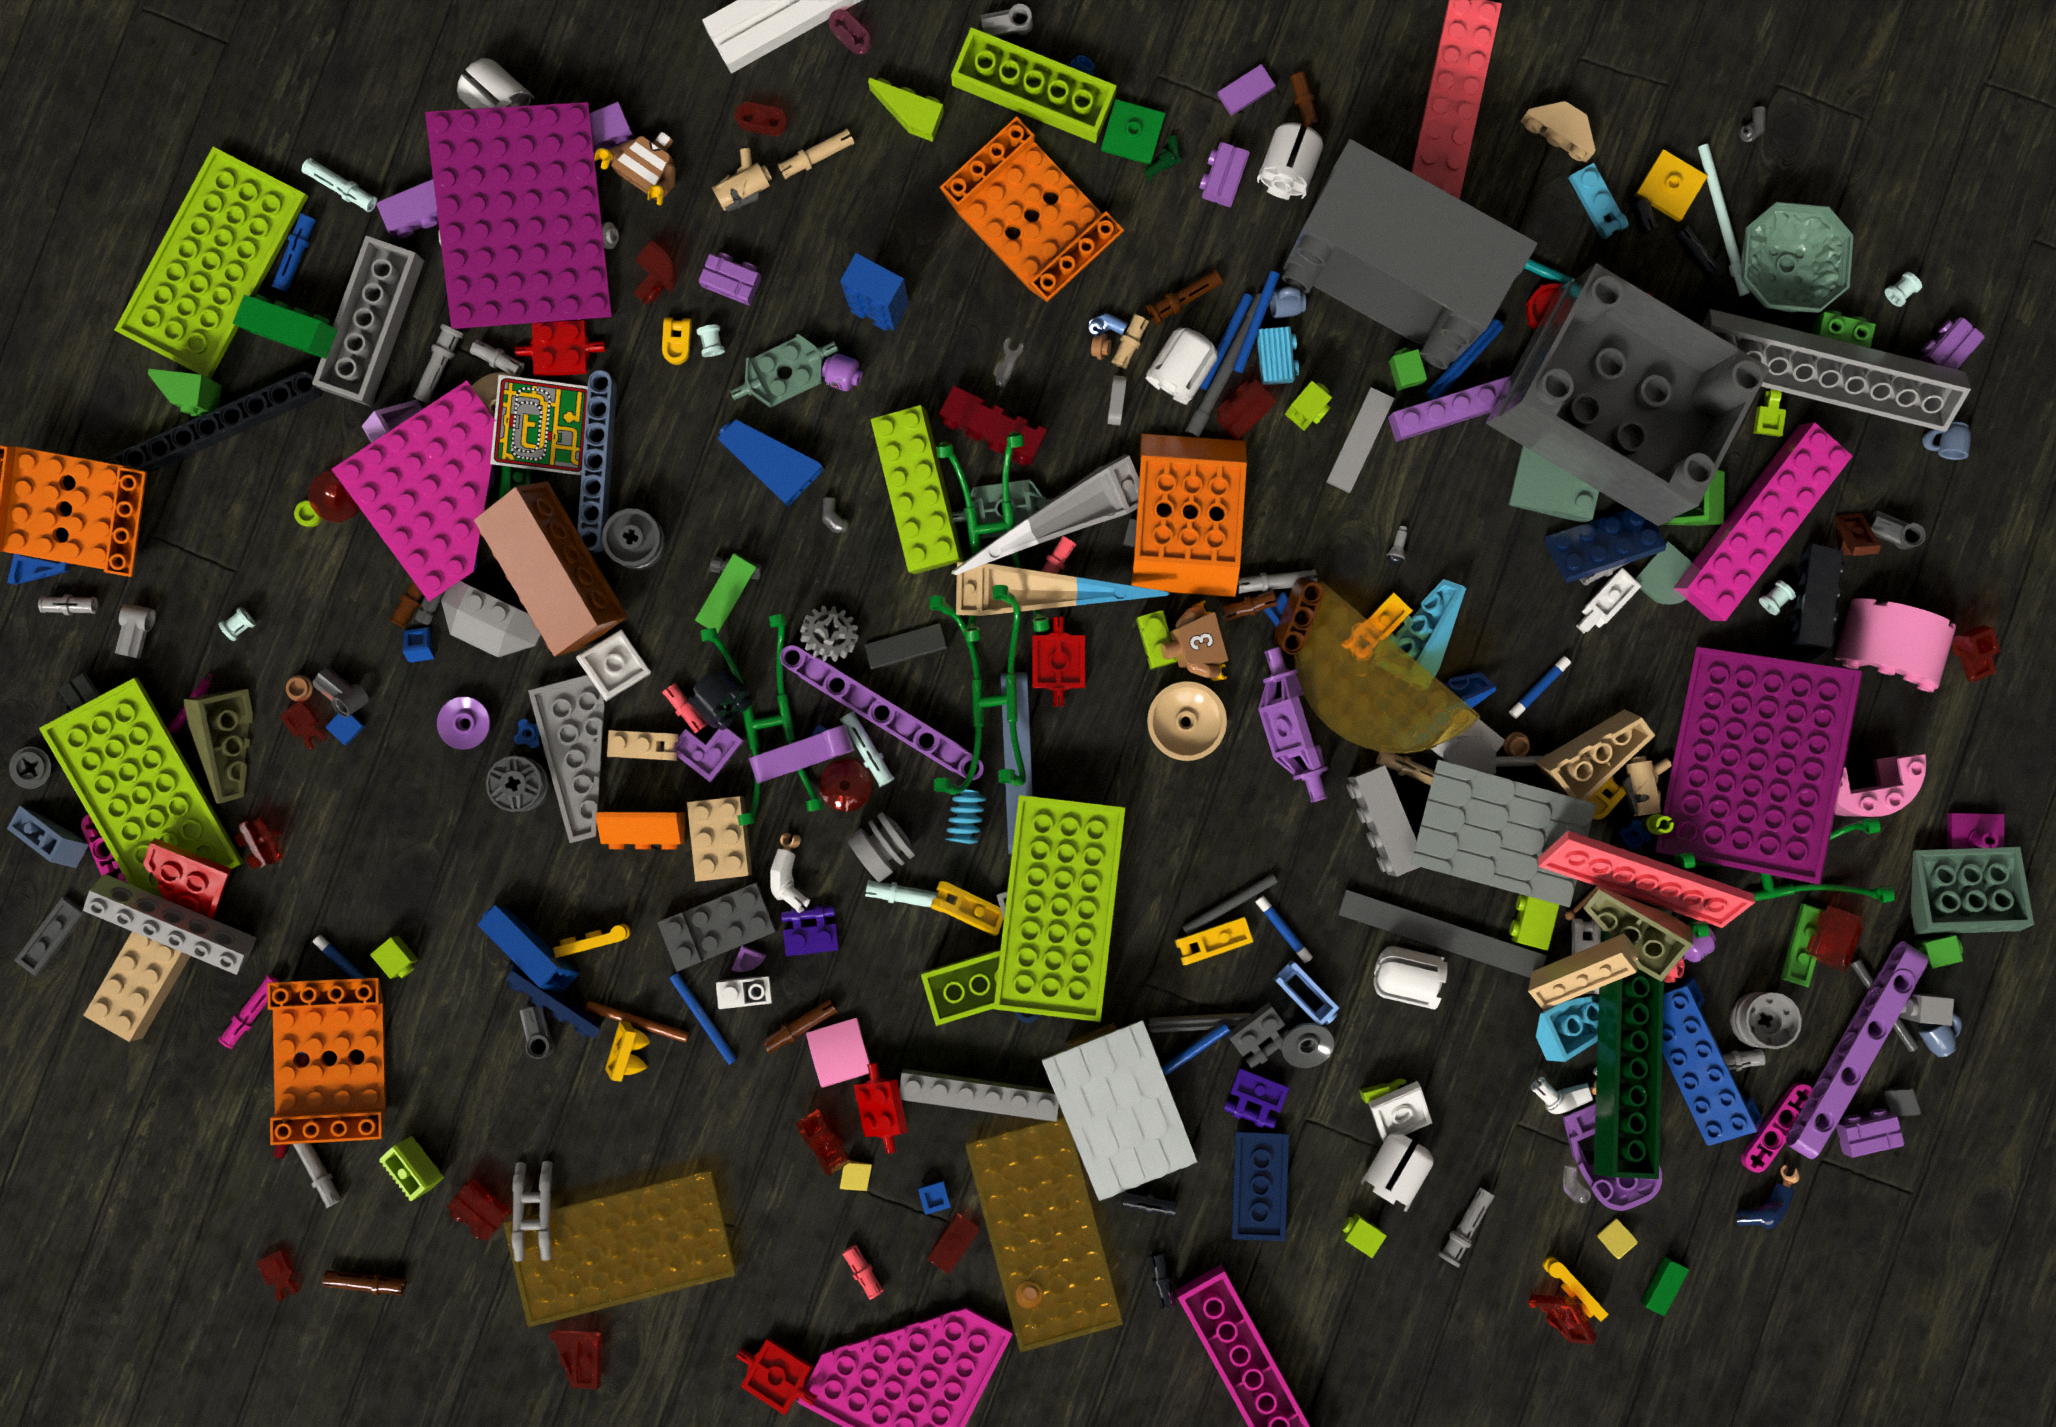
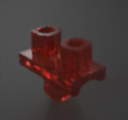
M261 818L239 825L240 831L234 837L238 845L242 847L249 845L252 854L247 856L250 868H262L283 860L277 849L279 846L275 841L276 838L281 836L279 830L271 832L268 825H264Z

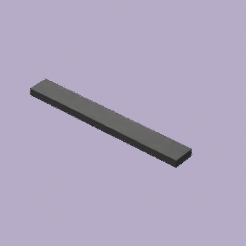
M1346 889L1337 915L1531 978L1532 971L1544 966L1547 957L1546 955Z

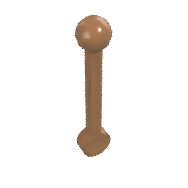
M1598 886L1572 910L1566 911L1565 918L1567 920L1575 918V914L1584 906Z

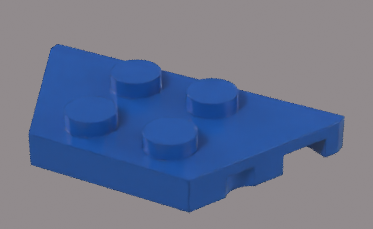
M60 505L61 513L69 516L71 512ZM62 527L57 530V538L61 542H66L69 538L68 531ZM14 554L7 583L17 585L69 572L71 563Z

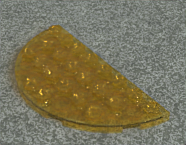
M1320 581L1319 584L1324 589V597L1302 651L1294 654L1295 669H1298L1299 672L1297 677L1306 700L1317 716L1330 729L1351 743L1364 748L1385 753H1412L1437 747V745L1459 736L1481 717L1326 584Z

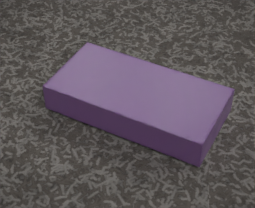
M1261 64L1218 91L1217 95L1232 116L1275 89V84Z

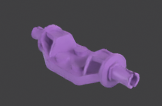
M1281 647L1265 651L1264 654L1266 655L1271 675H1269V678L1263 679V684H1266L1258 710L1273 758L1294 775L1293 780H1305L1311 803L1326 799L1327 795L1325 794L1320 775H1322V772L1329 770V768L1324 765L1320 745L1314 746L1305 719L1303 707L1299 696L1304 695L1296 676L1299 673L1298 669L1292 671L1286 669ZM1281 681L1282 697L1275 699L1277 682ZM1300 755L1308 769L1304 770L1293 757Z

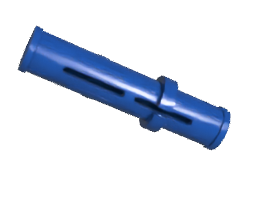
M299 214L293 234L288 236L289 244L271 287L285 293L289 292V287L304 249L308 248L310 244L307 241L316 223L315 219Z

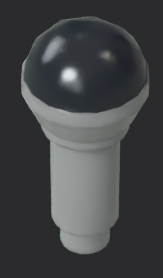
M1405 526L1399 527L1394 545L1387 553V560L1392 565H1401L1405 560L1403 550L1407 537V527Z

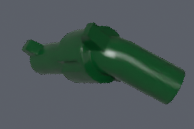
M1169 136V150L1162 149L1161 155L1158 157L1159 160L1143 170L1145 177L1150 182L1153 181V176L1164 168L1168 170L1176 163L1181 164L1183 162L1179 157L1178 136Z

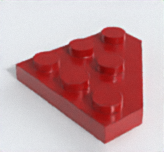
M154 838L149 844L143 865L148 873L152 872L159 883L157 888L164 899L214 920L232 869Z

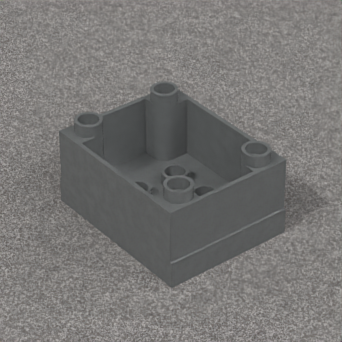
M1349 139L1283 267L1285 273L1282 279L1288 285L1295 286L1304 293H1309L1313 286L1422 346L1420 356L1423 360L1437 368L1447 369L1450 363H1453L1488 328L1510 286L1523 271L1538 243Z
M1596 263L1573 282H1567L1557 290L1486 424L1650 522L1660 526L1671 521L1673 517L1699 506L1770 367Z

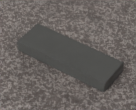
M67 896L62 897L14 961L34 976H39L87 912L83 911L82 907Z

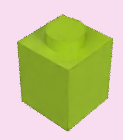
M399 936L390 937L370 954L390 979L399 976L401 979L414 970L412 965L418 961L417 957Z
M1355 1213L1353 1218L1349 1217L1342 1226V1231H1344L1342 1237L1345 1241L1373 1258L1386 1238V1234L1381 1229Z

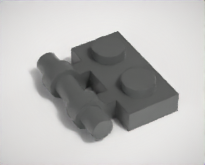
M1267 1003L1226 1035L1242 1056H1245L1250 1051L1253 1052V1055L1245 1060L1252 1069L1259 1063H1265L1268 1060L1267 1057L1277 1049L1281 1050L1282 1041L1289 1030L1286 1029L1280 1035L1277 1031L1285 1026V1024L1273 1007ZM1271 1037L1272 1041L1261 1049L1258 1047L1259 1044Z

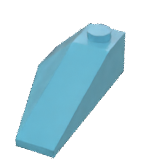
M1443 579L1421 602L1422 607L1412 617L1408 615L1403 621L1405 623L1404 626L1395 635L1391 633L1385 639L1373 663L1409 684L1428 690L1441 666L1466 588Z
M1599 994L1567 1000L1540 1013L1536 1038L1547 1061L1566 1062L1598 1042Z

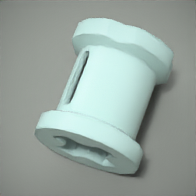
M1905 272L1900 281L1894 286H1889L1885 289V295L1892 304L1901 307L1905 304V299L1922 288V283L1913 273Z
M713 324L697 329V334L701 336L703 350L701 351L703 357L717 356L725 352L724 346H721L718 333L720 326Z
M1778 580L1775 583V588L1766 596H1761L1759 602L1769 613L1777 615L1780 612V608L1788 600H1793L1796 595L1788 584Z
M239 607L236 610L237 613L228 620H222L218 623L222 632L232 641L237 640L238 635L248 627L253 628L256 625L250 614L242 607Z

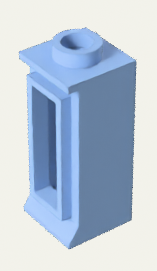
M1291 960L1273 977L1316 1024L1321 1026L1323 1024L1328 1025L1336 1018L1337 1014L1335 1012L1339 1007L1294 961ZM1295 974L1324 1003L1316 1012L1287 984Z

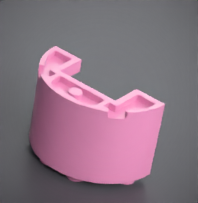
M1851 599L1834 659L1843 661V666L1852 669H1858L1859 666L1872 665L1878 667V672L1883 674L1895 675V673L1904 675V680L1918 684L1917 688L1923 691L1934 692V689L1939 688L1956 625L1951 623L1949 626L1950 620L1940 615L1904 604L1889 601L1888 603L1876 604L1877 600Z
M1925 754L1900 755L1873 760L1877 786L1850 790L1847 770L1844 767L1835 815L1879 817L1892 814L1905 807L1917 795L1924 781L1926 772Z

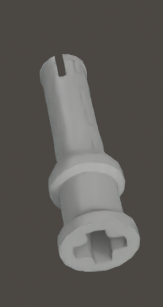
M444 324L440 327L442 331L436 344H433L431 347L433 354L413 395L414 398L425 403H429L448 359L451 360L454 357L453 351L459 338H462L464 335Z
M1479 1187L1456 1231L1450 1232V1239L1444 1250L1439 1251L1438 1256L1459 1268V1261L1466 1248L1471 1247L1472 1241L1470 1239L1495 1197L1494 1195Z

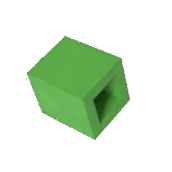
M1404 348L1394 352L1395 356L1389 360V365L1397 391L1422 385L1427 380L1419 349L1410 351V348Z
M1941 934L1914 941L1916 949L1928 956L1926 968L1933 969L1963 961L1961 955L1963 947L1956 935Z

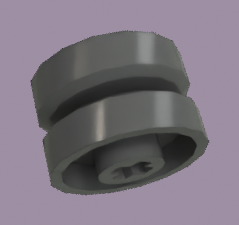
M627 508L616 512L607 520L603 528L602 543L606 553L613 561L629 569L643 570L652 567L661 559L666 548V536L663 527L651 515L639 509ZM638 536L637 542L633 541L632 543V538Z

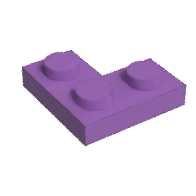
M726 728L725 730L718 729L709 742L705 744L685 729L678 737V742H675V753H677V757L709 782H712L744 740Z

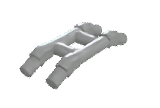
M550 1161L542 1162L539 1180L540 1192H524L526 1163H516L512 1189V1249L515 1261L525 1260L524 1231L539 1230L538 1239L541 1260H550L552 1258L550 1205L553 1163ZM524 1203H540V1219L524 1220Z

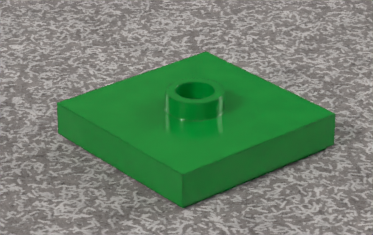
M1115 99L1101 151L1151 165L1165 113Z

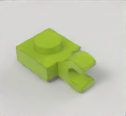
M1774 389L1765 391V407H1757L1753 433L1776 437L1783 436L1786 410L1779 409L1782 391Z
M1398 1078L1388 1084L1382 1083L1359 1089L1361 1098L1367 1104L1372 1100L1398 1090L1400 1085L1406 1084V1080Z

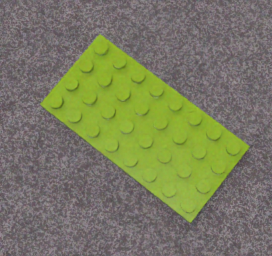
M212 147L114 330L211 379L239 328L232 323L244 294L255 298L308 196L233 156Z
M138 678L125 682L39 728L130 885L164 899L157 888L159 883L152 872L148 873L143 865L149 844L154 838L231 869L244 863Z
M1019 795L994 1009L1101 1022L1125 816L1124 807Z

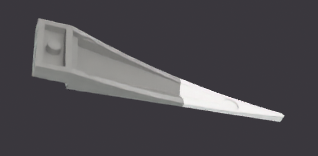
M1123 455L1105 466H1100L955 568L951 573L958 575L1028 547L1134 511L1138 506L1139 478L1130 456Z

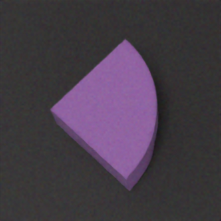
M742 945L732 970L737 972L753 970L765 960L767 955Z

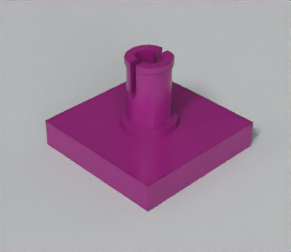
M1947 813V849L2004 847V814Z

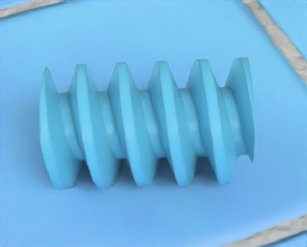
M966 789L960 793L961 796L952 798L959 806L951 807L950 811L957 814V817H951L948 820L955 827L947 828V832L952 834L953 837L946 838V840L967 844L978 843L979 839L972 836V834L980 832V828L975 826L974 823L982 822V818L977 816L976 813L984 811V808L978 805V802L986 801V797L979 794L980 792Z

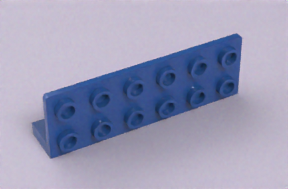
M1691 977L1683 980L1679 988L1664 993L1662 1053L1706 1144L1710 1146L1757 1132L1763 1119L1752 1096L1742 1097L1700 1010L1705 999L1695 978Z

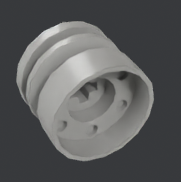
M884 812L877 815L883 825L881 828L873 820L869 821L873 831L872 835L869 836L860 828L846 839L854 853L878 882H881L894 872L889 863L890 859L893 858L901 866L905 864L899 854L901 851L909 859L916 855L907 835L896 821L889 818Z
M1772 992L1745 994L1735 1002L1731 1010L1730 1023L1732 1030L1738 1039L1748 1046L1769 1049L1787 1047L1796 1040L1801 1031L1802 1018L1799 1008L1792 999L1783 994ZM1761 1016H1763L1764 1019L1761 1020V1025H1760V1024H1758V1021L1761 1019Z

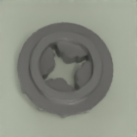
M25 747L18 750L12 756L9 764V773L12 780L18 786L26 789H36L46 785L45 782L52 776L51 768L54 765L49 759L50 755L41 750L42 748ZM29 762H39L35 767L36 774L34 772H29L26 774L27 770L30 768L28 764Z

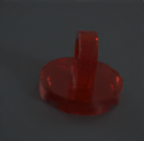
M332 470L320 474L309 487L308 499L311 508L318 517L327 522H345V520L356 516L360 511L359 506Z

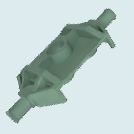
M796 334V338L752 359L746 358L745 382L743 385L730 390L733 399L736 400L749 394L750 396H755L771 408L821 384L824 357L838 352L834 341L821 348H816V346L801 335ZM783 366H788L792 369V375L788 379L778 377V371Z
M1031 480L1009 482V498L1012 501L1015 526L1055 499L1043 497ZM1002 483L973 487L971 498L976 509L978 524L1003 521V515L998 512V506L1003 502ZM965 508L963 511L952 512L954 522H967ZM1006 532L979 534L980 540L1001 537Z

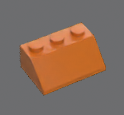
M596 812L601 844H609V849H625V844H635V849H651V844H661V849H677V844H685V812Z

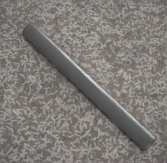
M1273 873L1183 925L1182 928L1186 935L1278 883Z
M1856 958L1850 964L1869 991L1874 979L1860 958ZM1898 1017L1893 1028L1909 1052L1915 1051L1919 1046Z

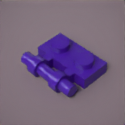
M823 904L815 905V908L804 909L801 913H798L794 908H791L790 911L781 912L782 922H793L792 929L783 930L786 956L839 950L837 924H826L825 917L835 916L834 905L823 906ZM816 918L817 926L802 927V920Z
M1238 1068L1230 1089V1094L1239 1097L1238 1101L1234 1103L1226 1100L1223 1110L1232 1113V1116L1238 1119L1243 1117L1254 1122V1125L1261 1128L1266 1126L1273 1129L1276 1119L1268 1116L1270 1109L1281 1112L1289 1087ZM1247 1101L1261 1105L1260 1110L1257 1112L1246 1108Z

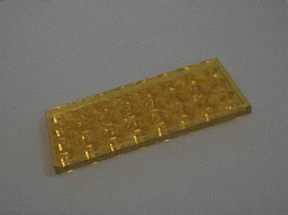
M1065 1117L1058 1118L1057 1122L1047 1121L966 1143L965 1147L1020 1353L1123 1325L1075 1142ZM1027 1287H1032L1036 1290L1037 1299L1035 1301H1029L1025 1298L1024 1291Z
M712 1170L550 1210L552 1254L550 1260H541L538 1239L539 1230L524 1231L525 1260L515 1261L512 1249L513 1219L503 1223L528 1327L735 1276L737 1273ZM540 1213L524 1216V1220L540 1219Z

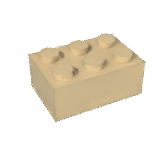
M744 796L687 802L695 882L752 875L747 825L739 826L737 815L746 814Z

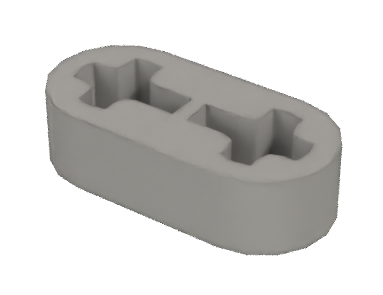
M1113 376L1107 424L1119 426L1121 424L1127 379L1125 376Z

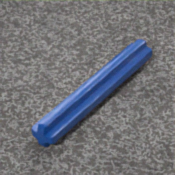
M1492 319L1488 328L1426 392L1427 396L1431 400L1440 398L1500 333L1504 325L1498 319Z

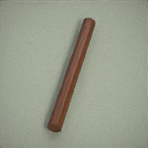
M588 1001L585 1011L617 1021L630 1022L632 1026L685 1043L689 1036V1032L593 1001Z

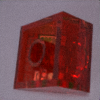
M1828 905L1826 912L1821 911L1816 925L1820 927L1817 935L1811 936L1807 950L1810 951L1809 955L1812 959L1846 974L1865 924L1860 916Z

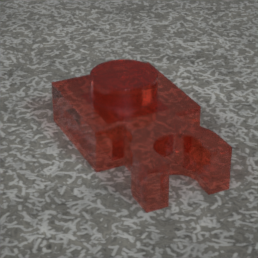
M302 700L279 716L294 737L303 736L304 745L308 750H313L316 747L312 743L314 735H317L320 741H325L328 738L324 732L315 728L314 725L319 720Z
M284 1248L256 1262L266 1285L269 1286L274 1283L275 1297L278 1302L286 1298L283 1292L284 1287L290 1290L291 1295L300 1291L298 1285L289 1277L295 1271Z

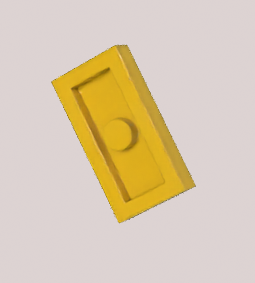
M619 1021L605 1070L613 1081L622 1082L623 1075L636 1074L647 1068L643 1060L630 1054V1052L645 1047L650 1041L643 1032L634 1029L630 1022Z

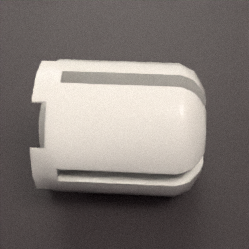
M481 58L471 63L466 68V71L475 79H469L466 75L461 74L457 85L459 98L471 109L529 106L531 97L534 98L527 89L518 83L499 64L488 58Z
M1294 122L1283 123L1275 130L1263 165L1257 176L1258 183L1261 179L1268 186V193L1289 200L1290 195H1302L1301 199L1307 195L1323 149L1322 137L1315 130L1307 126L1292 167H1288L1287 163L1301 127L1300 123Z
M1178 328L1172 332L1148 369L1146 379L1158 390L1161 388L1173 395L1172 399L1187 405L1217 361L1218 352L1213 343L1201 333L1189 328Z
M1396 946L1386 947L1375 965V990L1383 998L1435 1010L1441 1001V998L1436 996L1440 992L1442 982L1446 983L1447 962H1444V958Z
M1391 1134L1386 1138L1360 1184L1363 1185L1364 1181H1367L1375 1186L1373 1189L1374 1193L1392 1204L1398 1200L1406 1205L1404 1211L1407 1212L1433 1166V1157L1428 1149L1418 1144L1391 1190H1388L1386 1186L1412 1142V1139L1403 1134Z

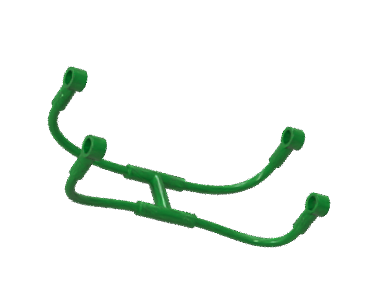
M1012 431L1007 435L1002 476L1003 521L978 524L970 490L963 470L954 454L953 445L943 441L940 445L936 446L938 458L949 457L959 478L967 506L965 507L971 553L974 555L981 551L979 534L1000 531L1008 532L1015 527L1012 501L1009 498V470L1013 448L1024 445L1022 433ZM1012 553L1011 557L1014 567L1021 568L1018 553ZM1040 609L1033 610L1035 614L1033 619L1034 631L1049 630L1048 617H1044ZM970 615L967 629H964L965 641L967 642L981 639L980 628L975 625V615Z
M995 585L992 587L993 599L1003 600L1008 604H1012L1014 611L1008 657V675H1006V694L983 697V681L980 679L977 652L974 643L967 642L974 673L972 697L975 745L972 762L964 782L959 787L950 783L949 778H935L934 791L955 795L962 793L968 788L974 777L980 756L982 727L984 726L983 708L1006 704L1007 722H1009L1011 741L1019 776L1015 774L1013 769L999 770V783H1009L1018 787L1026 782V773L1016 730L1018 714L1016 675L1014 674L1020 626V607L1015 595L1009 592V588L1006 585ZM931 596L929 598L930 609L940 610L946 615H951L964 635V629H967V626L960 615H956L953 607L945 602V597Z
M784 614L769 616L770 627H778L776 675L780 714L755 719L752 704L743 712L749 746L753 752V757L759 755L760 743L757 729L783 725L786 742L792 744L796 740L788 697L784 690L783 664L780 660V654L784 649L786 625ZM716 628L701 630L702 642H714L727 661L732 673L743 683L730 653L718 638ZM804 768L797 770L812 799L806 801L808 812L824 809L822 798H818ZM755 776L750 813L737 815L739 826L755 823L761 783L757 784Z
M1877 817L1859 820L1831 832L1830 840L1855 829L1864 830L1866 834L1880 832V822ZM1691 851L1680 853L1674 857V862L1677 865H1681L1682 869L1695 866L1724 867L1722 865L1697 861ZM1760 873L1763 889L1750 892L1754 894L1755 901L1809 890L1840 891L1868 895L1879 899L1881 903L1892 902L1895 898L1891 886L1866 889L1836 884H1801L1794 886L1793 884L1774 887L1772 875ZM1692 918L1687 923V925L1693 928L1696 938L1709 936V928L1705 920L1699 921Z

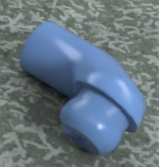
M1105 313L1093 318L1089 322V331L1093 335H1099L1111 329L1123 335L1128 323Z

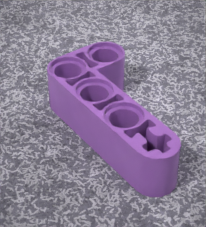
M842 725L824 731L821 734L751 757L749 761L758 784L841 756L855 749L847 726Z

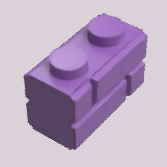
M1220 142L1218 150L1212 149L1208 164L1212 165L1209 174L1204 173L1199 187L1204 189L1202 198L1231 207L1250 152Z
M719 252L718 255L710 253L699 278L700 285L703 288L750 306L762 278L760 273L757 272V267L747 262H743L742 265L732 262L733 258L722 252Z
M1960 317L1954 321L1948 320L1939 328L1940 336L1936 340H1930L1921 349V352L1924 354L1920 357L1919 361L1957 370L1985 337L1964 318Z
M1874 1109L1869 1111V1116L1860 1117L1857 1114L1845 1116L1844 1121L1839 1122L1836 1126L1843 1154L1853 1158L1904 1146L1896 1114L1886 1112V1109Z

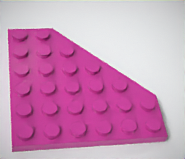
M465 381L331 469L429 602L474 572L480 537L479 528L474 519L482 514L485 508L492 467L490 461L494 421L496 420L468 381Z
M965 1306L833 1348L821 1354L805 1385L807 1390L818 1396L814 1404L810 1406V1404L800 1398L797 1403L842 1427H965L1011 1339L1013 1331Z

